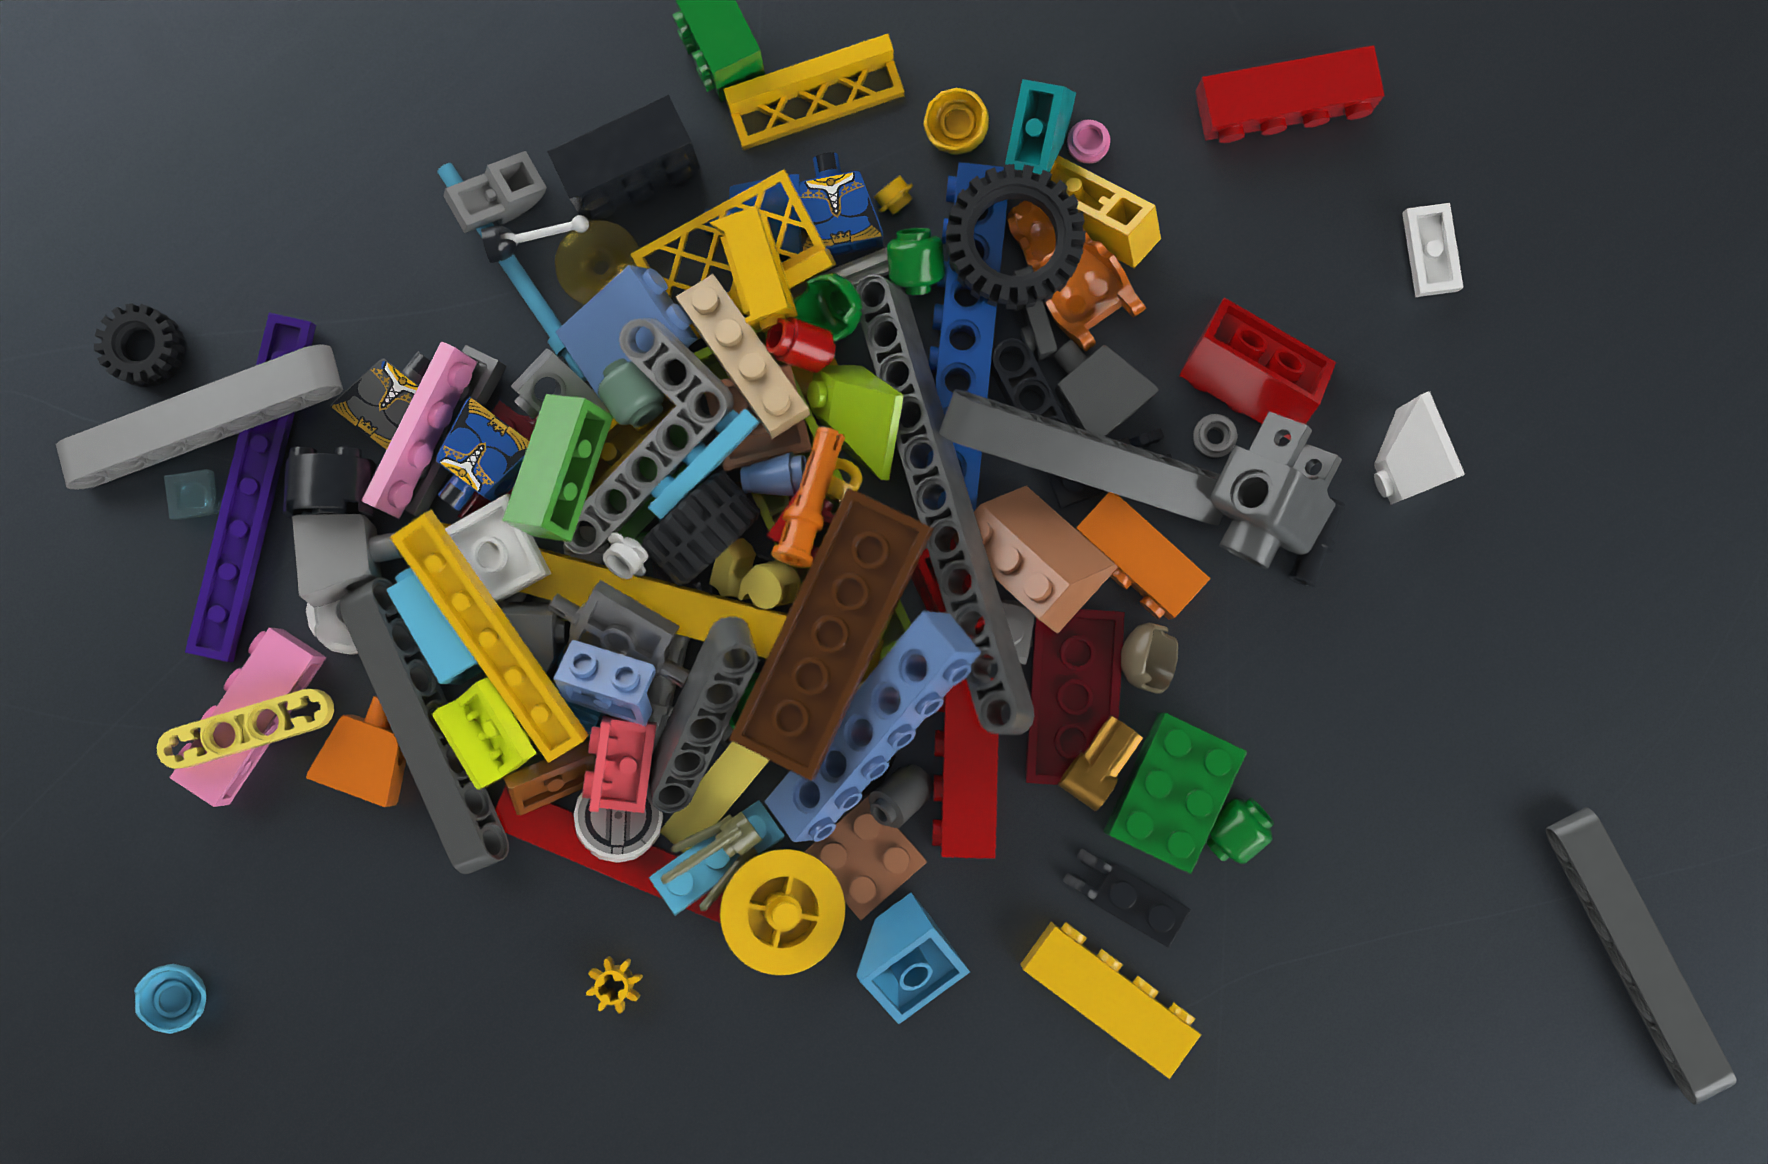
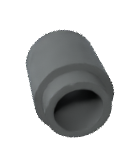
M914 764L898 768L869 795L870 812L874 819L884 826L901 827L928 802L930 793L933 790V782L925 770Z

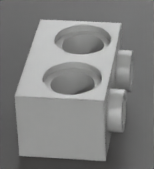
M548 348L511 385L519 394L514 402L532 419L539 415L544 399L537 398L534 393L536 383L544 377H551L555 380L556 388L552 395L586 398L610 413L595 391Z

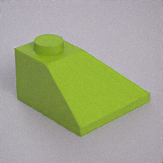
M828 365L820 372L813 373V380L810 382L807 390L808 406L823 427L839 431L838 434L845 436L841 449L880 480H889L904 395L862 365Z

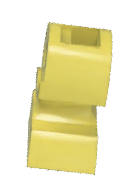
M744 538L734 541L715 559L709 584L714 586L722 597H737L739 600L750 598L759 608L770 609L793 603L801 588V580L797 572L791 565L779 560L757 564L752 568L756 553L752 545Z

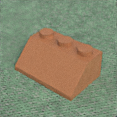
M1027 486L982 503L974 511L994 578L1040 621L1057 634L1118 568L1116 564ZM958 532L952 537L957 543L959 542Z

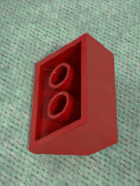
M1224 297L1189 355L1179 376L1186 379L1195 389L1210 393L1225 402L1233 411L1246 414L1263 424L1267 414L1272 412L1306 425L1322 401L1336 362ZM1287 434V435H1284V436H1283V437L1287 438L1288 440H1291V435H1290V434Z

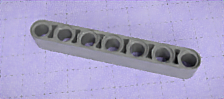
M312 345L301 348L60 440L56 443V449L66 487L77 490L104 484L339 395L343 392V386L332 348L328 345Z

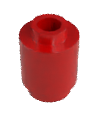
M788 317L786 320L778 318V324L769 328L766 337V349L778 361L818 373L824 367L830 365L835 356L836 346L833 342V335L829 330L793 317Z

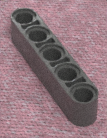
M725 617L715 622L710 628L652 754L648 783L653 805L658 811L664 813L678 812L687 807L691 802L757 665L758 658L749 626L741 618Z

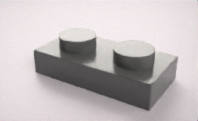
M1032 266L1015 271L1013 276H1024L1033 273ZM1037 301L1035 306L1025 308L1024 304L1017 305L1016 309L1013 310L1015 312L1021 310L1026 325L1020 328L1023 342L1027 344L1031 352L1034 351L1037 362L1053 358L1052 356L1056 353L1057 346L1043 301Z

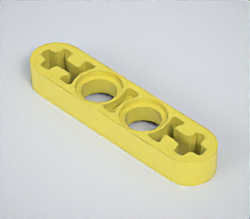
M318 689L299 690L170 729L159 738L157 755L164 765L173 769L197 766L320 729L332 719L334 703L331 697L324 691ZM307 698L311 702L320 703L321 710L314 713V721L311 716H299L291 719L288 710H298L306 707L308 704ZM266 709L274 711L279 719L278 728L270 735L261 733L257 727L258 715ZM223 722L229 723L235 730L234 742L227 748L219 747L213 735L215 728ZM178 737L180 741L201 739L203 747L186 750L184 752V759L182 755H174L172 752V747L178 745Z

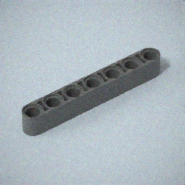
M954 390L939 431L942 437L952 442L1208 524L1220 525L1223 520L1224 514L1214 507L1211 502V494L1221 474L962 390Z
M378 577L342 596L340 612L446 853L457 871L462 874H470L504 860L508 855L509 842L486 788H475L433 718V712L448 704L435 674L386 591L393 584L385 578Z
M1586 807L1546 828V835L1559 862L1683 1095L1693 1105H1697L1735 1085L1737 1082L1728 1060L1600 819L1590 808Z

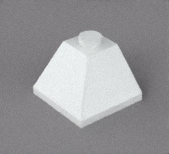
M1430 391L1421 394L1396 410L1374 463L1377 471L1374 474L1376 487L1382 497H1388L1391 505L1465 475Z

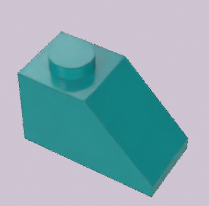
M1022 79L1005 165L1015 164V170H1023L1024 164L1034 166L1033 172L1040 175L1043 170L1050 172L1068 135L1076 92L1064 86Z

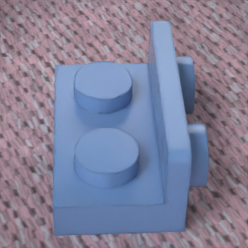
M577 640L570 642L554 676V681L565 701L643 726L647 725L653 711L647 691L656 673L654 665Z

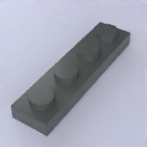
M465 345L462 352L477 361L472 372V378L467 387L464 388L453 410L451 421L444 428L433 450L430 463L424 468L418 480L410 503L404 509L417 517H420L429 510L449 473L445 467L436 461V456L466 400L471 397L485 407L507 367L500 361L468 345Z

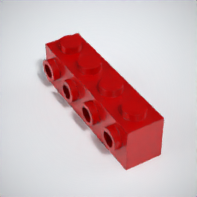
M1374 45L1204 76L1201 78L1195 91L1205 141L1218 138L1220 143L1240 140L1245 137V133L1261 131L1262 135L1277 134L1285 131L1288 125L1303 123L1304 127L1307 128L1316 127L1329 122L1331 117L1346 115L1348 120L1363 118L1370 115L1385 96Z
M965 678L952 686L942 698V706L936 711L944 712L943 730H935L934 757H943L942 775H934L933 801L942 802L941 819H933L932 846H940L941 857L996 859L999 734L988 732L982 727L976 713L967 679Z

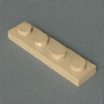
M711 274L676 296L679 306L683 308L692 325L772 439L810 415L809 408L767 351L754 330L745 322L744 316L714 274Z

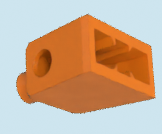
M373 696L365 718L357 715H342L310 767L306 779L382 807L397 805L406 760L377 696Z

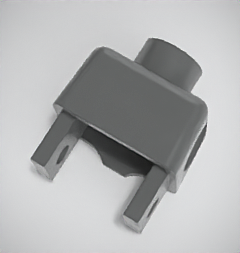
M1269 412L1249 450L1234 446L1211 494L1213 506L1232 520L1219 545L1242 560L1264 569L1269 568L1279 547L1296 554L1304 555L1308 553L1336 506V503L1328 496L1327 488L1342 459L1336 454L1307 444L1306 441L1312 432L1307 425ZM1290 434V442L1285 446H1279L1280 439L1284 435ZM1321 463L1322 468L1320 472L1316 475H1310L1312 466Z

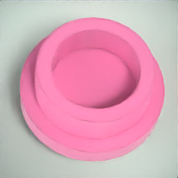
M1082 120L1076 123L1069 131L1067 137L1069 153L1074 159L1082 163L1098 162L1107 154L1110 147L1108 130L1103 124L1095 120Z

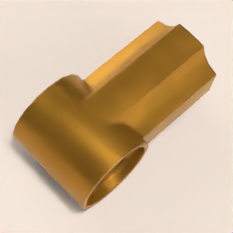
M1110 716L1084 754L1081 752L1071 763L1058 786L1092 810L1097 811L1111 794L1118 782L1116 776L1143 737L1123 722Z

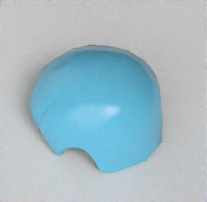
M174 963L151 970L140 980L134 990L135 1012L139 1019L145 1022L152 1030L168 1034L188 1029L202 1015L207 998L203 980L190 967Z

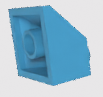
M910 893L875 918L856 976L892 1018L900 1024L970 973V971L929 913L916 897Z

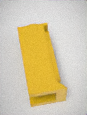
M755 205L709 222L715 229L724 234V236L720 237L743 312L749 316L744 318L745 322L756 330L761 329L762 332H768L769 328L778 324V318L786 320L788 317L798 316L767 216L765 214L760 215L759 209Z

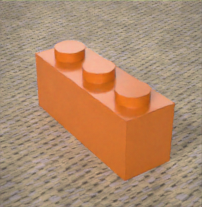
M1108 492L1075 528L1118 566L1110 577L1125 590L1132 586L1143 596L1140 604L1157 619H1160L1162 616H1165L1168 620L1175 618L1211 579L1117 494Z

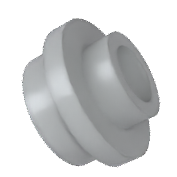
M1208 415L1202 418L1194 428V445L1206 457H1223L1230 453L1236 445V427L1229 418L1223 415ZM1215 429L1220 432L1222 440L1219 444L1209 442L1207 439L1209 430Z

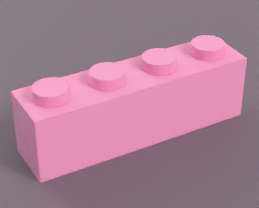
M269 627L266 632L262 631L252 641L248 649V653L251 655L242 669H236L229 676L224 685L225 695L217 706L214 705L207 710L201 720L304 690L308 687L327 657L284 629ZM266 709L258 715L257 727L265 735L274 733L278 728L279 719L274 711ZM223 722L215 728L213 735L216 744L219 747L227 748L234 742L235 730L229 723ZM201 739L186 744L178 755H182L184 759V752L186 750L203 747ZM269 744L197 766L175 769L170 779L213 807L230 805Z

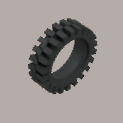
M1015 164L1005 165L1004 170L996 172L995 167L986 170L985 177L979 179L976 176L969 182V187L966 190H961L949 214L946 231V253L949 254L950 267L952 271L955 270L957 272L959 283L963 287L967 285L971 289V295L977 299L980 296L988 299L987 304L994 307L997 306V303L1006 304V309H1016L1017 305L1023 304L1025 308L1035 306L1037 301L1042 300L1044 303L1051 299L1056 291L1060 292L1066 286L1070 277L1073 276L1083 253L1082 249L1086 240V231H1083L1085 220L1083 212H1078L1077 210L1078 200L1074 194L1070 197L1066 193L1067 185L1061 180L1057 184L1050 180L1051 173L1043 170L1041 175L1034 173V166L1024 164L1023 170H1015ZM1007 199H1020L1038 206L1049 217L1055 231L1056 244L1052 257L1043 267L1024 276H1009L995 271L981 259L975 247L973 235L978 218L993 204Z

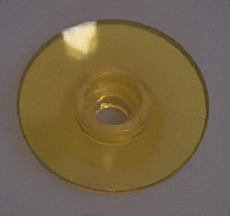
M589 221V227L585 232L578 233L572 230L561 241L555 257V271L558 281L571 298L585 305L628 265L637 266L631 253L638 250L639 246L632 235L623 227L608 221ZM599 261H606L609 264V268L604 274H596L594 272V266Z

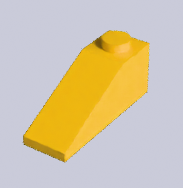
M1059 155L1057 156L1049 172L1052 174L1050 180L1056 184L1061 180L1067 185L1066 193L1068 196L1075 195L1079 202L1077 210L1078 212H1083L1085 220L1083 229L1092 240L1101 242L1119 261L1135 268L1161 240L1156 206Z

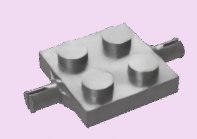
M602 580L593 588L588 601L581 607L562 597L559 593L555 595L548 607L549 611L571 622L570 638L562 653H566L572 640H577L654 665L656 673L653 679L659 674L680 688L685 684L690 670L688 671L668 659L670 644L680 626Z

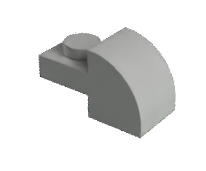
M524 151L487 165L484 174L445 188L443 196L463 232L466 233L494 221H498L500 225H503L532 208L543 197L547 187L527 152Z

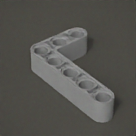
M636 319L625 324L620 332V347L625 355L677 406L585 501L572 541H564L568 549L574 553L589 554L607 544L611 533H618L652 497L650 494L652 490L669 474L672 476L684 464L683 459L700 442L704 443L716 431L714 429L716 425L733 410L734 399L728 387L663 323L656 319ZM643 326L648 328L654 337L653 346L648 352L641 350L635 340L637 331ZM674 359L683 362L687 369V376L682 384L673 382L668 375V366ZM706 391L712 392L719 399L720 408L715 416H709L701 409L700 400ZM674 424L681 425L688 432L689 439L685 448L675 446L670 440V429ZM644 456L654 460L657 465L658 472L654 480L645 478L640 472L639 464ZM612 489H618L626 496L627 505L624 511H618L610 504L609 495ZM582 520L588 521L596 529V539L594 542H588L581 536L579 528Z

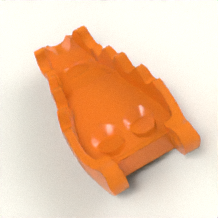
M1023 201L1009 212L1006 224L1012 236L1022 248L1028 266H1032L1033 272L1043 267L1052 257L1055 251L1056 236L1054 227L1045 212L1033 203ZM1086 232V240L1082 249L1083 253L1073 276L1070 277L1066 286L1060 292L1056 291L1051 299L1044 302L1047 311L1057 326L1084 351H1088L1096 345V341L1089 332V329L1113 312L1123 307L1134 318L1146 308L1133 290L1124 269L1115 255L1109 252L1101 242L1092 240Z

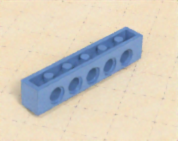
M923 611L859 687L815 780L810 781L790 771L765 800L766 805L793 842L811 840L818 842L831 835L836 828V821L845 811L853 808L861 800V792L866 786L887 770L889 766L888 761L897 750L905 747L913 740L916 735L915 729L926 717L934 714L942 706V698L952 686L958 684L971 672L970 665L981 654V651L949 613Z

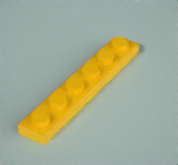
M429 510L390 536L394 545L548 763L583 742L589 734L433 511Z

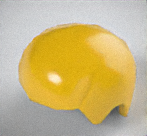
M956 87L941 91L928 104L923 126L928 139L937 149L953 155L964 154L973 151L984 141L989 128L988 110L975 92Z

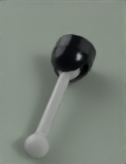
M577 215L571 222L516 235L504 226L481 229L487 257L490 263H495L510 258L516 251L517 243L572 230L583 233L588 229L589 221L585 216Z

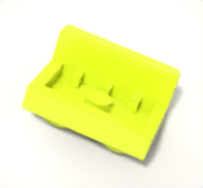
M488 677L476 682L455 701L433 712V718L476 789H482L511 774L537 754L530 743L528 734L520 727L508 705Z

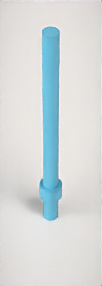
M452 163L441 166L437 171L447 187L463 182V179ZM489 223L487 225L476 228V230L482 238L481 229L492 227L494 225L493 223ZM513 254L510 258L499 261L511 282L550 337L547 342L557 357L563 356L571 370L583 381H586L587 379L556 334V331L562 324L515 255Z

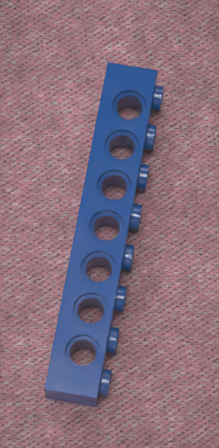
M959 162L957 176H948L946 202L954 203L955 205L957 196L962 189L966 190L969 187V182L976 176L979 179L985 177L986 170L995 167L996 172L1004 170V167ZM1007 200L997 202L985 210L987 216L983 220L977 221L973 235L975 247L982 254V260L999 273L1001 269ZM944 218L943 222V245H946V231L949 220L948 218ZM949 256L948 261H944L945 277L937 283V287L945 288L944 304L935 303L932 329L941 330L939 347H930L929 356L931 373H936L935 386L944 416L953 396V393L947 389L945 380L953 374H960L967 378L970 387L966 392L985 398L988 397L997 306L994 307L987 304L988 299L982 296L971 307L960 306L955 301L954 295L958 291L971 289L967 285L963 287L959 283L957 272L955 270L952 271L950 267ZM956 332H966L973 338L974 345L967 350H958L951 345L949 339ZM953 442L973 511H975L982 451ZM933 450L926 457L927 467L933 461ZM946 491L939 496V509L946 501Z

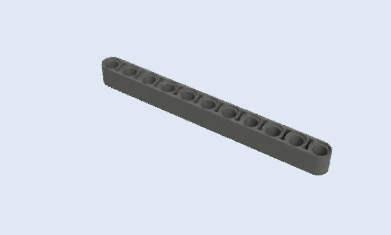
M877 274L867 275L856 286L862 301L860 321L877 377L904 395L896 443L919 521L934 528L927 542V547L946 612L954 618L981 651V654L970 665L971 672L966 677L978 719L982 727L988 732L1005 735L1023 734L1033 724V704L953 442L939 434L945 416L909 297L903 288L895 285L888 279ZM885 292L884 300L878 305L879 298ZM897 331L896 339L890 345L891 336ZM909 370V377L905 384L902 385V377ZM921 410L920 421L914 426V417ZM933 450V461L926 467V457ZM946 491V501L939 509V496ZM958 532V545L953 551H951V538L955 533ZM970 574L972 577L971 588L968 592L964 593L963 581ZM983 616L985 628L982 634L977 636L975 631L976 622ZM995 659L998 663V672L995 678L991 680L988 676V668ZM1009 703L1012 714L1008 723L1004 724L1001 719V711L1004 705Z

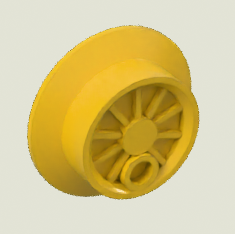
M777 849L764 852L744 863L728 882L720 906L721 928L730 949L747 966L771 975L795 974L809 969L820 962L836 944L845 919L843 891L833 872L816 857L792 849Z

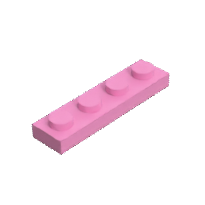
M441 341L361 500L362 502L400 519L405 507L412 499L413 491L424 468L432 459L433 450L444 428L451 421L453 410L464 388L467 387L472 378V372L477 361L456 347Z

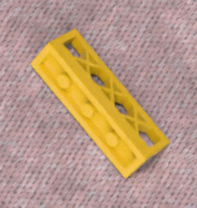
M888 34L723 89L743 150L905 96V91L894 63V49ZM886 67L892 84L891 88L875 92L862 86L868 73ZM859 76L857 82L850 80ZM839 83L852 89L847 102L835 106L822 100L828 86ZM818 90L816 96L810 94V92ZM858 93L864 95V97L856 99ZM800 97L812 103L805 117L795 120L782 114L789 99ZM778 104L775 110L769 107ZM818 107L825 109L815 113ZM758 110L771 117L765 130L747 136L741 118L742 115ZM778 120L784 123V124L775 126V124L777 123Z

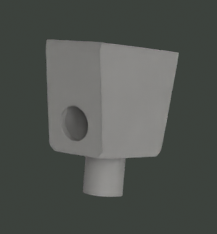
M326 514L292 516L299 596L314 608L341 600L342 596L378 577L382 578L380 562L403 557L390 539V536L396 532L377 535L375 525L365 515Z

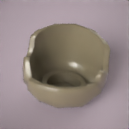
M1144 623L1138 625L1125 640L1121 649V669L1132 686L1161 694L1169 687L1175 674L1178 661V642L1175 637L1163 632H1168L1167 627L1154 623Z

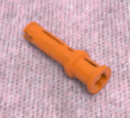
M826 427L817 428L794 504L789 506L784 512L783 519L786 524L780 543L773 547L771 555L785 564L801 568H808L812 564L813 558L810 552L816 533L822 531L824 526L821 511L834 473L836 461L845 436L838 434L839 431Z

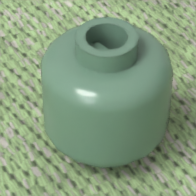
M621 358L612 362L603 370L605 378L599 384L598 395L616 422L620 425H632L634 428H639L650 423L663 411L661 404L666 394L632 361L627 362L625 358Z

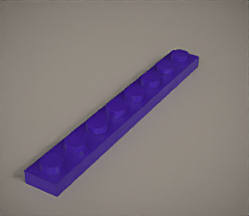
M269 312L256 366L301 348L312 346L316 325L311 321ZM295 412L242 431L238 435L185 653L225 662H234Z

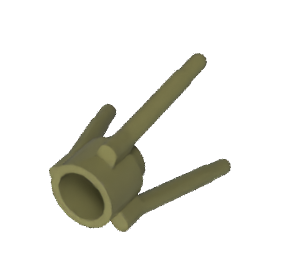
M742 811L734 817L729 814L717 824L695 833L672 846V851L676 853L713 836L716 838L715 841L661 877V882L664 884L682 875L721 848L724 849L730 858L737 853L740 855L702 901L699 907L701 911L708 910L725 890L735 872L748 860L758 855L753 846L762 841V839Z

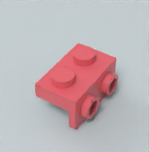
M603 716L601 727L592 726L588 753L597 754L595 771L585 772L582 798L591 799L589 811L598 812L599 808L644 813L657 722L648 721L647 725L643 726L618 717Z

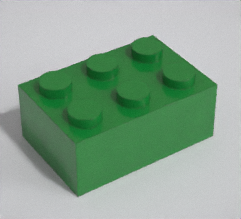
M1158 713L1103 832L1191 874L1247 751L1167 713Z

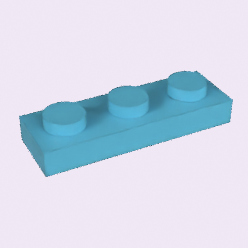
M734 409L731 410L714 428L719 435L708 446L700 442L683 459V462L688 467L676 479L669 474L652 490L650 494L655 500L648 507L663 520L761 422L747 409H744L740 414Z
M759 800L742 811L762 839V841L753 846L758 855L764 853L784 838L785 835ZM715 836L694 845L649 877V880L674 916L711 891L740 856L737 853L730 858L724 849L721 848L669 883L664 884L661 882V877L715 841Z

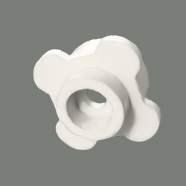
M611 533L608 537L611 546L603 555L607 568L618 577L630 579L633 575L643 576L646 572L643 564L649 557L646 550L633 538H624L619 533Z

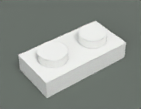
M1450 203L1407 208L1402 215L1415 297L1460 291L1463 288Z

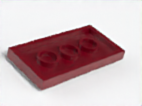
M1080 609L1058 634L1035 616L1030 688L1034 720L1028 729L1025 783L1058 785L1074 759L1081 752L1084 754L1105 721L1110 716L1119 720L1121 649L1123 647L1125 612Z

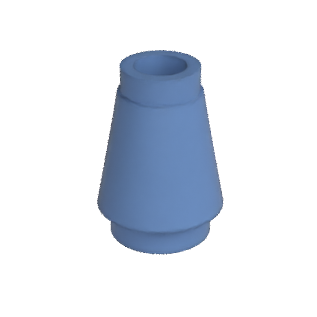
M789 452L751 464L750 466L741 467V484L744 493L794 496L800 487L807 463L806 457L804 455L795 456L793 452Z

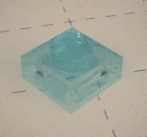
M205 469L164 476L169 518L171 520L179 521L219 514L214 471Z

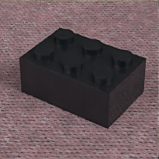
M669 95L547 151L577 212L588 220L592 219L593 222L610 217L615 213L616 207L626 202L639 203L647 200L654 195V189L669 182L671 185H677L687 181L694 175L693 171L700 168L692 142Z

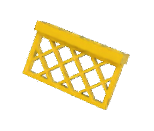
M785 169L631 253L638 267L648 269L650 266L645 257L659 249L676 254L669 279L663 277L667 283L668 288L666 292L670 298L674 287L684 290L692 287L676 281L682 257L705 263L701 281L709 276L712 266L731 271L729 265L714 261L720 236H724V234L705 224L719 217L718 219L725 217L727 212L735 207L741 209L752 207L743 203L757 196L755 205L758 207L760 215L765 214L767 217L782 221L776 247L779 254L791 257L782 262L790 290L837 265L831 252L826 248ZM779 183L782 184L789 197L784 216L760 209L765 191ZM793 207L801 222L790 219ZM788 223L805 228L813 246L799 254L781 249ZM697 228L714 233L707 258L684 251L689 233ZM680 238L678 249L667 246ZM733 280L731 289L727 294L742 315H745ZM691 323L689 326L697 336V340L701 339L702 337Z

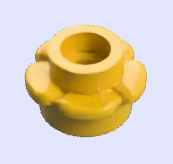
M900 175L897 176L873 197L881 206L878 211L882 213L889 209L894 215L913 199L908 193L913 188V184H907Z

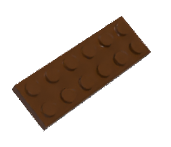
M850 488L847 489L729 740L810 781L815 780L934 528Z

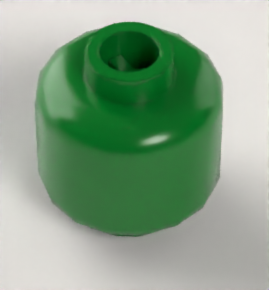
M910 228L897 231V238L891 240L887 245L890 281L899 287H905V292L908 295L930 293L932 291L931 285L940 282L945 277L942 240L935 235H931V229Z
M1233 798L1221 808L1210 832L1211 838L1206 842L1220 860L1226 861L1228 858H1231L1237 863L1245 864L1272 841L1273 835L1270 828L1274 825V822L1254 799L1249 798L1245 801L1241 798Z

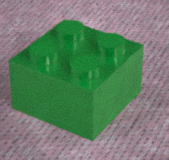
M675 0L678 12L672 14V17L678 28L677 33L687 54H692L697 66L696 71L706 92L714 89L720 102L726 100L724 88L765 75L761 50L736 0Z

